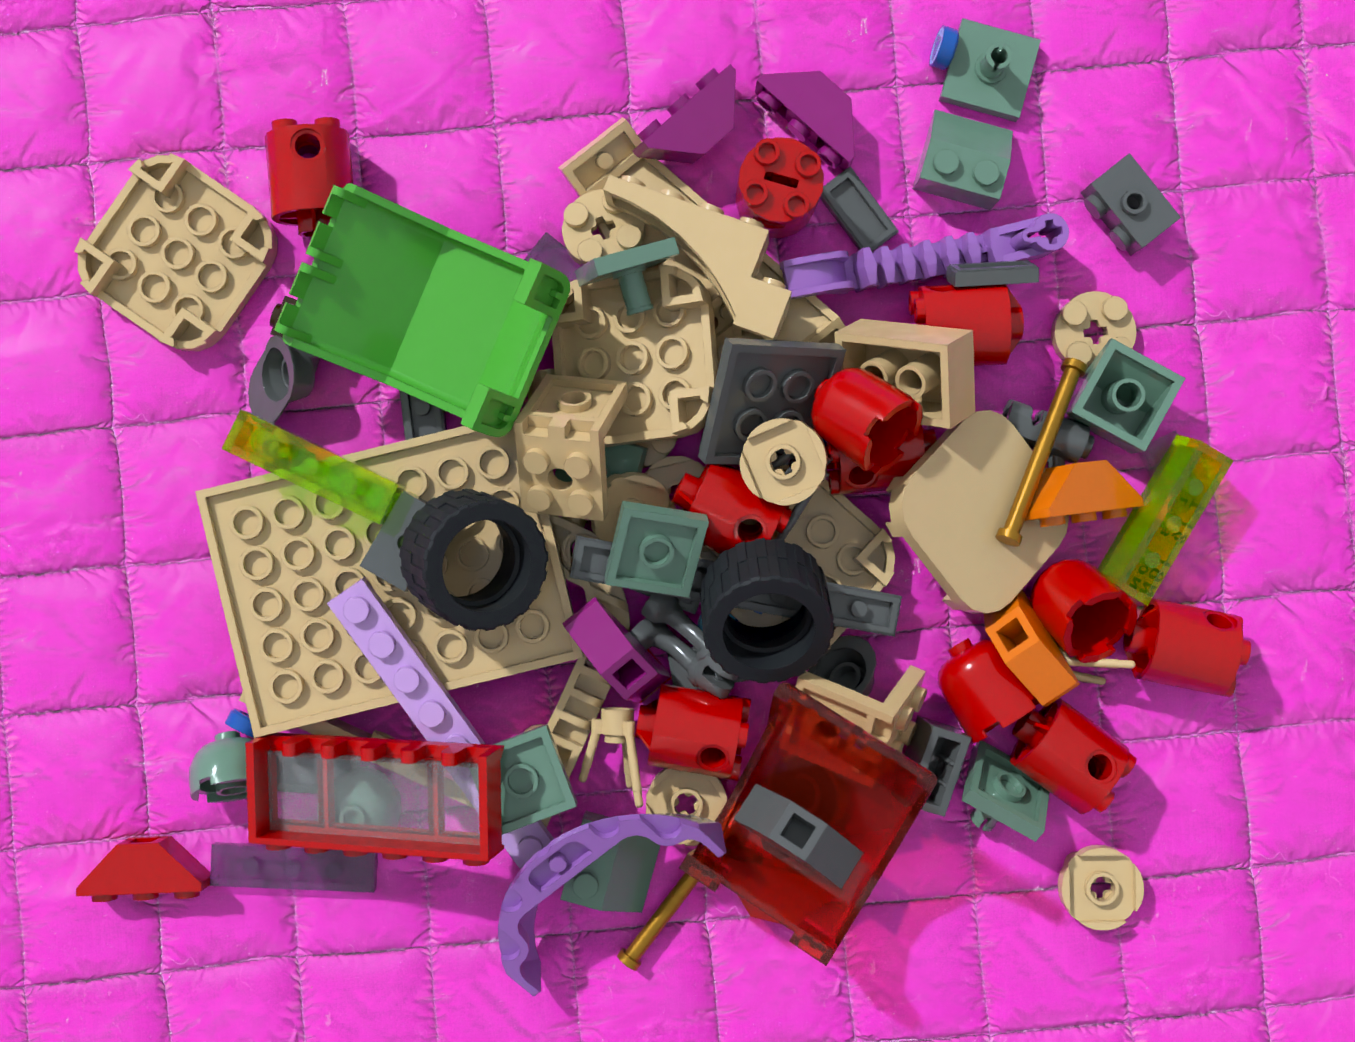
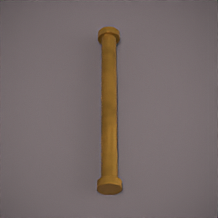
M1065 358L1062 362V377L1004 528H999L995 536L998 541L1006 545L1018 547L1021 544L1023 536L1020 532L1078 379L1083 377L1087 370V365L1081 360Z
M737 798L731 804L733 810L722 824L725 846L741 826L733 820L743 804ZM706 846L627 949L622 948L618 953V959L628 968L637 971L641 965L640 958L717 858Z

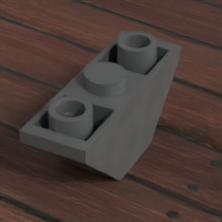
M755 784L733 819L840 890L863 855L861 850L830 825L791 800L758 784Z

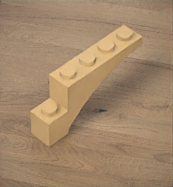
M609 175L603 189L607 205L638 218L661 232L667 238L675 237L677 246L701 268L718 291L734 321L733 336L745 339H778L791 305L792 291L787 290L786 285L770 277H763L762 280L756 279L769 245V230L764 229L762 223L749 217H741L739 220L724 215L722 209L709 203H701L698 206L687 202L682 195L672 190L662 189L661 192L645 187L646 185L642 181L632 176L624 175L622 178Z

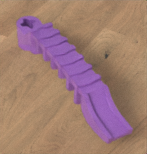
M1047 213L1039 217L990 228L977 236L974 232H968L959 239L946 236L936 243H931L930 240H923L913 247H910L908 243H904L893 250H889L888 246H881L873 252L870 247H866L851 256H848V252L844 250L784 260L779 265L783 273L786 289L792 291L791 299L823 294L840 295L854 290L857 293L873 287L882 289L892 284H899L900 286L917 280L925 282L934 277L943 276V278H947V266L949 264L1040 259L1066 244L1069 237V228L1061 216ZM1037 232H1038L1039 235H1041V236H1038V237L1029 238L1030 236L1034 235V234L1037 233Z

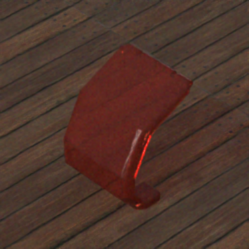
M783 682L779 684L773 693L767 727L735 789L715 820L722 826L726 853L718 858L700 842L694 850L686 855L679 869L714 892L724 885L792 930L794 933L789 942L827 966L937 783V777L930 770L792 684ZM755 784L796 803L830 825L863 852L862 857L841 890L733 820Z

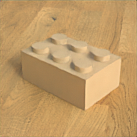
M859 319L834 332L835 343L846 349L841 370L845 368L865 369L910 395L916 402L922 405L923 418L921 425L951 429L975 413L973 330Z

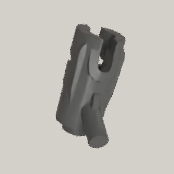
M1010 399L1007 401L1002 415L1015 426L1029 447L1034 449L1048 411L1040 410L1035 414V419L1032 420L1033 408L1030 405ZM1064 417L1047 461L1048 468L1065 465V461L1077 463L1080 458L1086 459L1094 444V436L1089 435L1090 427Z

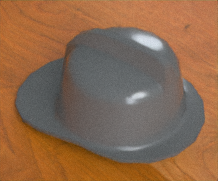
M275 335L271 337L264 353L253 370L249 382V405L255 419L264 425L273 424L282 415L288 403L309 396L314 388L315 372L320 358L285 344L281 336Z
M845 635L839 637L830 646L831 648L827 653L823 654L820 661L807 671L868 696L872 691L875 681L876 654L870 643L863 638ZM826 717L822 718V721L832 720Z

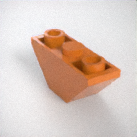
M1107 460L1072 463L1046 468L1038 484L1025 521L1039 519L1040 527L1066 524L1065 516L1070 515L1072 523L1097 520L1096 512H1101L1102 520L1128 517L1127 508L1144 506L1142 496Z
M1023 589L1000 611L983 613L985 630L1004 663L1042 706L1047 707L1080 685L1053 638L1044 628L1033 610L1031 602Z

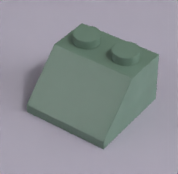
M934 110L912 189L991 210L1001 198L1011 161L1013 131Z
M1111 338L1087 368L1085 375L1079 379L1064 417L1090 427V431L1131 454L1145 452L1186 378Z
M585 811L581 825L609 817ZM638 835L621 840L566 882L560 900L599 911L642 913L660 845Z

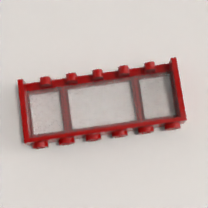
M273 733L257 737L245 743L249 843L265 844L266 849L271 851L286 850L291 847H304V852L310 854L324 853L329 850H343V855L349 857L364 856L368 853H382V857L388 860H399L408 856H421L422 860L427 863H440L448 859H460L467 866L486 865L504 849L502 844L500 761L505 745L295 733Z

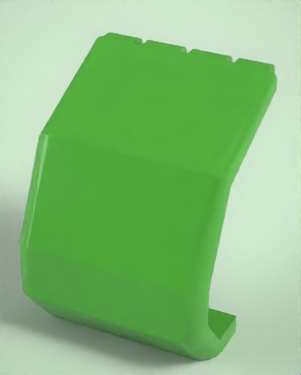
M352 183L346 184L344 188L333 185L322 211L323 214L331 217L329 224L326 225L318 221L305 253L314 257L313 263L309 265L301 262L289 292L290 295L298 297L295 305L285 302L274 330L283 334V342L285 344L387 384L462 418L460 424L474 431L492 437L505 436L514 426V421L520 412L568 299L570 282L567 276L540 261L530 258L528 262L450 229Z

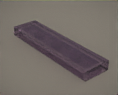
M215 842L211 848L210 886L374 893L377 887L378 853L349 857L343 855V850H329L324 853L310 854L304 852V847H291L286 850L271 851L266 849L265 844Z

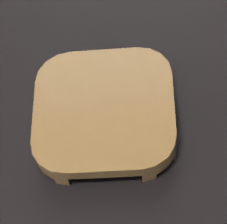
M170 153L169 155H156L143 161L138 159L128 169L133 173L89 238L85 240L80 237L74 252L78 254V272L82 280L80 284L91 295L96 296L159 339L160 342L181 351H202L214 346L227 333L268 274L277 256L278 238L272 223L259 210L184 158Z
M659 265L660 270L642 272L651 304H653L654 308L627 316L626 313L627 309L618 279L613 280V278L581 287H579L577 279L570 282L568 299L552 334L555 375L627 382L628 397L604 438L605 447L683 438L698 433L705 427L718 371L714 308L710 293L701 281L676 266Z
M991 410L977 411L953 428L947 429L904 476L894 477L886 490L891 493L889 501L891 522H886L885 524L892 537H903L946 592L947 595L942 599L945 604L952 610H962L972 614L996 612L1008 605L1059 547L1067 533L1069 516H1065L1066 524L1040 527L1039 519L1024 521L1020 532L1023 538L1018 547L1006 545L996 539L995 536L998 529L1004 528L1033 451L1015 426L1005 416Z
M782 465L779 468H782L785 472L789 465ZM825 479L819 485L794 527L785 538V542L794 543L802 547L805 552L810 553L816 559L818 566H821L826 582L880 592L888 585L895 573L893 572L895 564L893 540L884 528H879L843 494L830 495L829 484ZM796 504L790 505L789 509L793 510ZM746 519L742 523L745 525H755L758 521ZM775 530L772 540L776 539L779 534L778 531ZM702 546L699 558L715 561L720 553ZM734 608L730 612L740 623L753 627L774 626L790 619L789 617L767 613L760 615L754 611ZM834 626V636L831 638L830 646L847 628Z

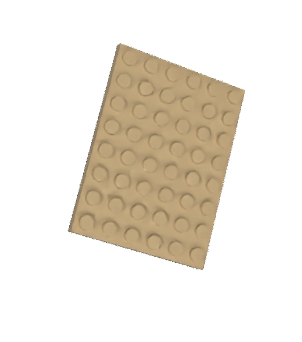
M461 426L195 491L254 738L399 703L327 605L331 599L363 577H366L447 691L584 657L582 650L562 624L574 612L550 515L524 512L535 520L536 526L543 533L546 541L545 548L548 551L546 580L543 581L541 586V592L538 598L529 606L530 609L523 615L514 619V622L506 626L496 627L494 630L485 631L477 629L472 631L466 630L460 625L455 626L423 606L410 591L404 592L360 566L402 491L411 492L428 502L434 497L437 498L443 495L444 492L473 489L493 495L522 509L514 426L510 432L501 437H492L466 426ZM489 520L474 522L463 528L450 542L443 559L442 572L445 586L453 596H467L480 591L491 582L498 572L503 557V541L500 531L494 522Z

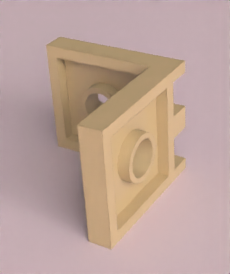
M546 374L514 421L521 505L524 512L598 521L605 520L609 510L604 438L628 397L626 381ZM553 469L565 470L572 478V481L563 482L554 475Z
M910 665L884 702L805 671L806 673L800 675L797 679L780 747L874 787L888 764L896 765L903 746H908L914 736L917 723L911 720L914 711L919 712L927 694V689L921 687L926 671ZM826 717L834 720L838 724L840 732L828 730L824 726L822 718Z

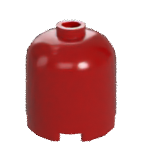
M845 368L835 373L829 379L824 380L815 392V400L811 412L814 430L827 443L862 470H870L876 475L890 469L902 458L904 452L899 449L909 433L913 436L917 435L923 418L921 404L916 402L910 395L862 368Z
M1080 559L1061 560L1046 568L1033 584L1030 602L1039 620L1062 649L1082 663L1098 662L1111 656L1116 652L1113 645L1120 640L1122 635L1126 633L1130 636L1134 631L1138 618L1135 602L1129 598L1124 590L1088 562Z
M967 638L947 650L951 658L941 666L938 672V685L964 733L971 737V744L987 738L986 733L998 725H1001L1002 728L1007 727L1040 704L1007 667L991 640H982L972 644L970 639Z

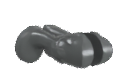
M653 593L641 611V614L646 618L640 621L630 633L646 650L656 647L672 656L688 672L687 679L694 687L701 691H707L720 699L727 698L734 687V680H737L738 677L728 674L722 670L718 663L712 660L709 650L705 647L703 631L684 613L677 597ZM668 625L685 637L698 652L679 639L669 629Z

